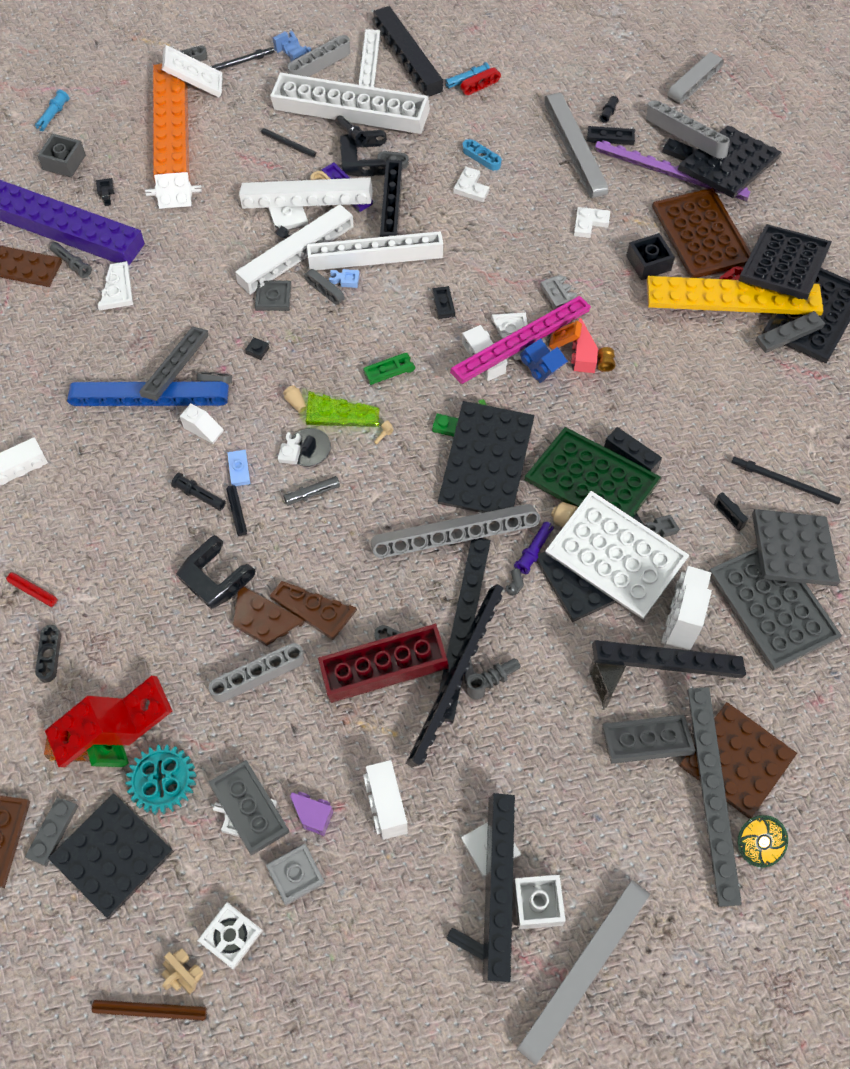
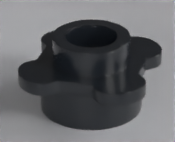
M275 225L277 228L275 234L285 240L288 236H291L287 228L282 225L280 227Z

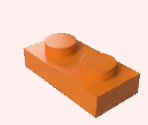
M577 320L552 332L549 347L552 349L559 348L580 338L582 324Z

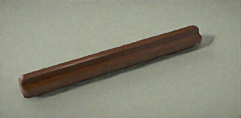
M94 1000L91 1009L92 1013L200 1021L206 1020L207 1008L201 1006Z

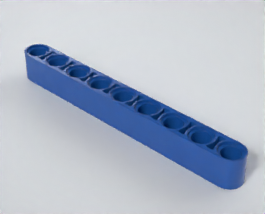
M73 382L69 386L67 402L73 406H189L190 403L195 406H222L228 402L229 386L224 382H171L159 399L155 401L140 396L139 391L146 382Z

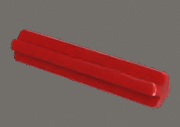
M10 572L6 577L8 583L50 607H53L58 601L56 596L14 572Z

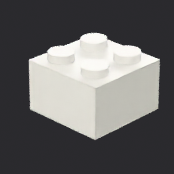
M560 875L514 879L513 888L518 929L564 925L566 920Z

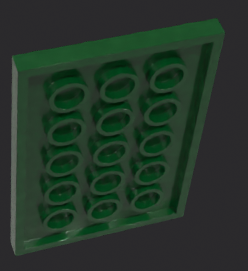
M564 427L524 477V481L565 503L577 507L581 505L590 491H592L632 518L661 480V476L567 427Z

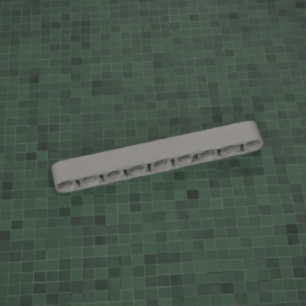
M562 93L546 95V109L589 197L592 199L607 195V183Z
M525 504L378 534L371 539V547L376 557L386 558L531 528L539 524L540 515L532 505ZM459 529L457 532L452 533L453 530ZM435 533H440V535L436 537L433 536ZM421 536L420 540H415L416 537ZM399 540L403 541L401 544H395ZM384 544L383 547L376 548L378 545Z
M633 880L626 887L517 1048L533 1064H538L649 898L650 893Z

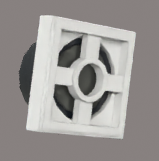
M226 902L197 941L234 970L263 930Z

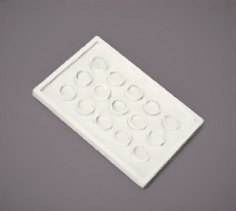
M590 491L545 551L546 554L641 619L646 617L689 558V554L592 491Z

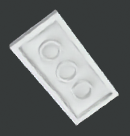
M165 45L162 61L163 71L211 95L220 97L222 94V72Z

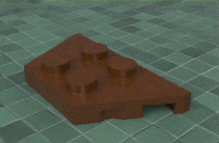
M243 587L238 591L233 626L264 645L268 646L275 642L277 638L287 635L291 629L304 624L303 619L248 588Z

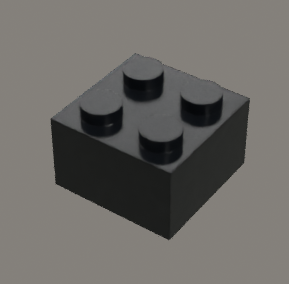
M660 233L629 242L626 254L641 280L647 279L648 276H656L671 271L675 259Z

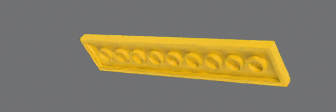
M648 276L647 278L648 307L798 315H807L815 311L819 316L823 313L820 284H814L808 300L787 294H780L773 290L763 289L752 284L748 285L739 280Z

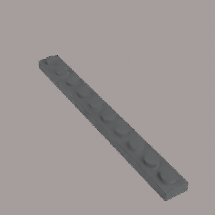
M689 688L687 692L718 907L741 906L742 902L710 688Z

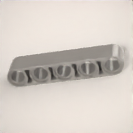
M340 35L293 60L287 65L288 74L310 77L347 57L350 54L349 37Z
M712 52L708 53L671 86L668 97L680 104L685 102L721 69L724 59Z
M296 643L289 644L215 678L209 684L212 698L216 702H225L301 666L304 662L302 647ZM293 653L299 654L296 658L290 657ZM276 661L281 662L276 667L271 666ZM256 670L262 671L261 674L257 676L252 675ZM243 679L242 683L234 684L235 680ZM224 688L221 693H215L216 689Z

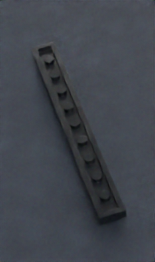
M473 539L470 543L446 656L449 669L443 670L439 692L476 616L491 542L488 539ZM461 686L454 692L452 696L454 701L443 715L446 722L454 723Z
M499 584L489 588L405 764L412 768L420 766L425 762L428 755L426 751L436 739L435 732L445 720L443 715L454 701L452 696L462 684L460 679L463 673L465 674L470 667L469 660L479 648L477 645L478 641L485 635L487 622L492 620L495 614L493 610L503 597L501 593L504 588Z

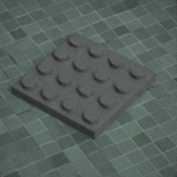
M754 509L752 517L763 579L828 586L839 585L840 578L827 517Z

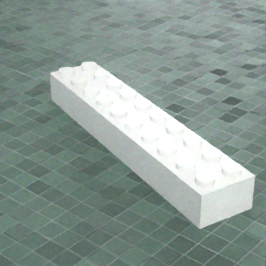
M286 73L279 74L270 96L274 110L333 120L337 116L342 115L351 123L418 134L422 133L430 111L429 98L425 95Z

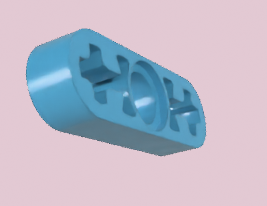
M467 139L463 142V153L492 171L501 168L502 159L499 155L472 139ZM484 153L485 156L482 157V156H479L478 154Z

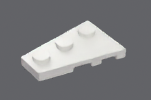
M526 313L491 315V320L502 339L528 325ZM521 350V351L517 352L516 354L512 355V357L514 358V360H521V357H520L519 354H520L523 350Z

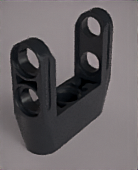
M365 131L368 134V140L364 145L356 144L355 140L350 139L348 134L340 136L342 170L347 175L357 177L385 175V168H378L382 165L386 166L385 160H358L357 148L379 147L387 142L385 131ZM379 136L383 137L382 140H377L376 138ZM365 166L370 167V169L364 170L362 168Z
M217 535L210 537L187 557L176 573L179 580L211 610L231 599L254 577L256 572L251 565L245 564L239 566L220 585H217L201 571L221 551L223 540Z

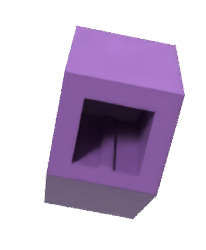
M292 792L290 797L303 828L324 836L333 814V808L330 806V803L323 799H318V801L312 800L308 794L298 792V794Z

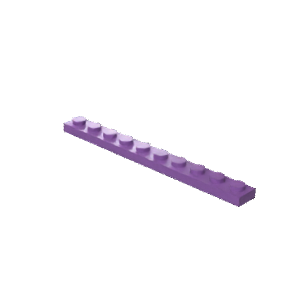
M597 141L596 152L705 188H712L677 170L678 166H672L668 161L662 160L660 162L653 156L647 155L645 157L638 151L632 150L630 152L622 146H612L607 141ZM745 188L735 198L748 201L750 191H748V188Z

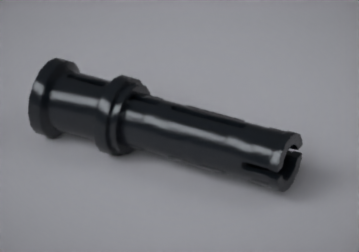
M342 115L336 117L335 123L347 132L349 138L355 140L356 144L364 145L367 142L368 134L362 131L359 126L353 125Z
M177 473L172 479L171 486L184 491L185 495H193L218 511L224 508L225 500L199 487L196 481L185 478L182 473Z

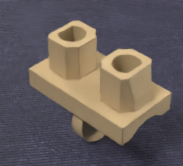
M183 949L178 950L174 954L168 952L164 956L163 966L166 970L161 975L166 980L162 987L165 990L173 987L176 991L183 987L189 995L195 991L196 984L203 976V970L196 964L188 971L183 967L189 961V956Z

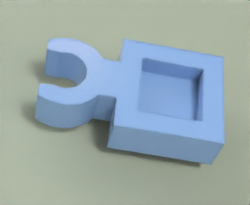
M343 269L342 273L336 270L330 271L331 277H329V281L332 284L341 283V287L358 288L359 270Z

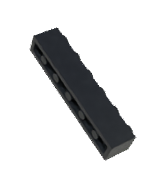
M386 160L380 237L398 236L403 176L402 160Z

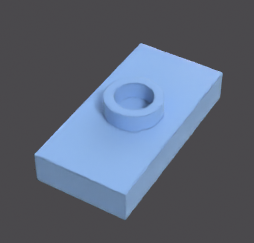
M246 450L227 452L231 485L242 486L251 484Z

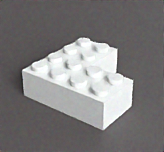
M687 566L685 573L681 572L674 589L675 596L671 601L670 615H668L665 626L667 627L661 639V643L664 644L663 648L691 650L703 628L712 590L708 589L711 572Z

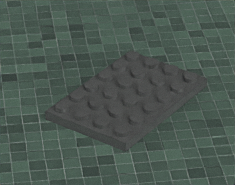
M758 547L709 569L708 572H711V578L772 671L842 637L806 583L762 578Z

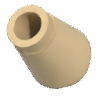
M294 385L285 389L283 392L284 399L298 413L305 411L307 405L300 389Z

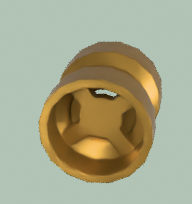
M603 347L598 350V369L602 372H609L615 369V352L612 348Z

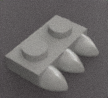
M555 276L540 282L541 289L554 309L573 300L578 295L573 292L567 293L572 288V285L563 284L567 278L566 276Z

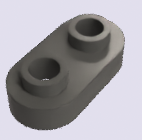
M382 151L377 156V159L385 161L402 160V169L407 168L409 165V157L405 153Z
M197 372V381L224 382L229 386V383H232V375Z

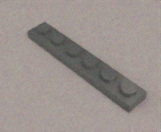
M192 326L139 391L140 396L157 401L209 336L208 330Z

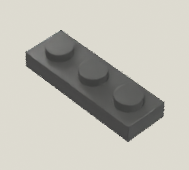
M57 796L25 858L47 867L50 861L48 858L55 852L78 808L77 804Z

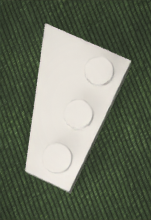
M127 261L110 264L106 285L101 293V302L99 301L98 303L99 311L134 305Z

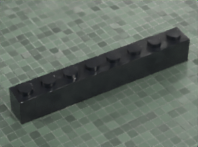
M386 6L374 10L373 25L380 30V35L385 38L387 45H390L393 53L399 58V62L404 65L406 72L412 76L413 82L417 83L419 90L428 97L443 92L442 77L392 8Z
M493 793L488 799L482 983L507 984L511 982L515 795Z

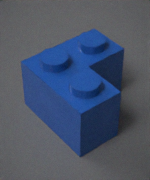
M541 338L519 354L523 364L528 366L532 376L539 383L557 372L568 362L558 347L550 351Z

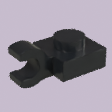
M113 179L96 180L98 196H102L105 206L111 205L110 195L115 194Z

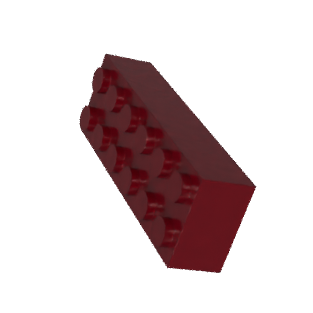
M436 623L318 658L327 696L331 703L449 669Z

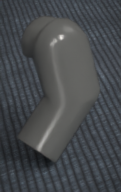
M513 569L511 571L513 581L510 585L506 586V592L511 596L517 595L524 587L520 569Z

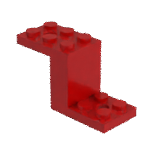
M150 676L124 698L87 695L48 727L45 733L58 767H66L94 744L131 745L173 711L158 677ZM147 700L150 702L148 710L146 709ZM70 733L71 736L69 737V742H68L67 736H68V734Z

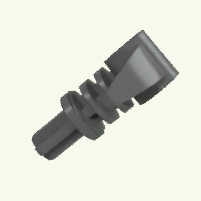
M513 658L503 665L496 663L493 665V669L489 668L487 672L484 671L481 674H477L473 671L470 659V667L465 673L468 696L475 700L481 699L485 695V688L492 689L493 684L498 685L499 681L506 682L508 675L520 669L519 661ZM474 685H479L480 687H479V688H473L472 686H474Z

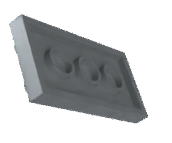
M685 715L604 723L602 725L611 764L694 755L695 747Z
M247 760L209 781L211 789L251 856L290 833Z

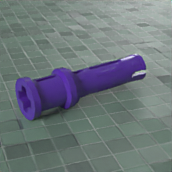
M543 522L529 547L523 549L519 561L514 563L515 569H520L522 574H529L533 562L538 560L540 549L554 530V526H551V523Z

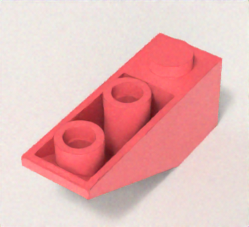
M579 318V322L582 324L580 338L573 341L572 349L575 350V353H572L571 364H574V371L595 373L598 348L582 318Z

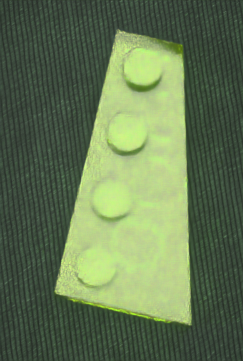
M308 391L306 425L379 427L380 410L378 407L361 403L353 404L349 403L348 400H336L328 395L319 396L315 395V392Z

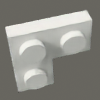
M465 167L453 189V193L484 202L489 193V186L477 183L480 171Z
M578 207L574 236L590 238L592 226L608 228L610 211Z

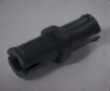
M611 96L608 103L604 105L603 112L599 117L601 122L607 123L611 115L614 114L615 107L619 102L616 96Z

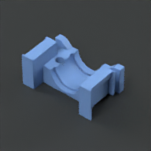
M285 31L273 37L274 50L277 53L280 51L286 53L290 57L291 62L311 51L310 47L300 46L293 31L289 32V38L288 33Z

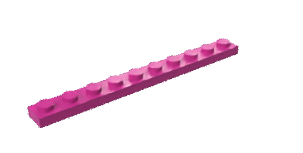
M578 296L453 366L450 373L462 385L530 346L540 338H544L589 312L591 306L581 296Z

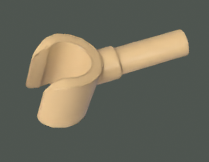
M388 420L381 425L384 431L374 441L376 445L384 436L393 433L392 424Z

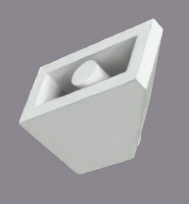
M191 403L180 415L184 429L212 444L215 443L224 431L206 411Z

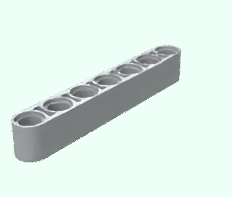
M648 102L646 119L649 122L716 158L727 157L730 142L728 137L662 102Z

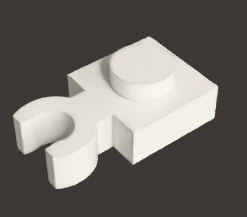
M288 432L286 435L287 444L282 443L278 461L279 463L297 464L301 447L298 445L301 442V436L297 433L296 438L292 439L291 433Z

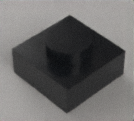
M253 337L245 352L249 356L262 360L270 348L269 343Z

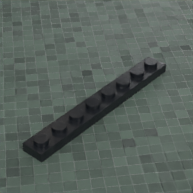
M595 640L592 643L594 663L735 678L746 676L742 656Z

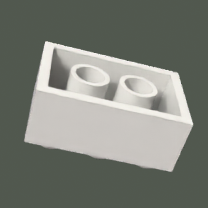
M389 760L366 766L367 774H363L367 793L371 792V795H368L372 814H377L373 816L377 835L381 834L382 839L385 840L408 834L407 820L392 761Z

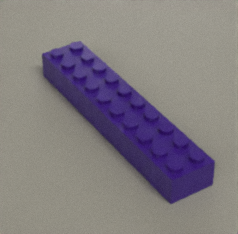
M0 180V221L115 263L127 261L128 265H130L145 245L141 230Z

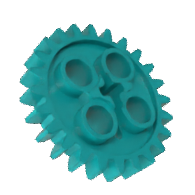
M166 744L164 750H162L160 745H157L156 751L149 747V754L147 755L142 751L141 755L143 758L141 760L134 758L137 763L136 766H129L133 773L126 774L131 779L125 782L128 787H132L127 790V793L133 795L131 797L133 803L137 802L136 806L139 809L144 806L146 813L152 808L154 815L157 814L159 809L163 815L166 813V808L174 812L175 804L181 808L182 804L180 801L182 799L188 801L189 799L186 794H193L190 786L196 785L195 780L191 779L196 777L197 774L192 771L195 766L193 763H190V757H185L186 754L183 750L178 753L176 746L170 750L168 744ZM160 761H162V764H161V773H162L163 776L165 777V778H162V787H161L160 783L158 782L159 780H161V774H160V769H159V762H160ZM170 764H176L175 769L167 771V767ZM155 767L151 774H146L148 768ZM177 784L175 791L168 792L169 786ZM150 788H156L152 795H146ZM162 788L164 791V797H160Z

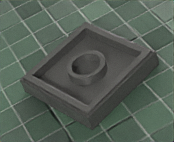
M258 281L255 300L256 311H290L291 281H264V286L260 287V282Z

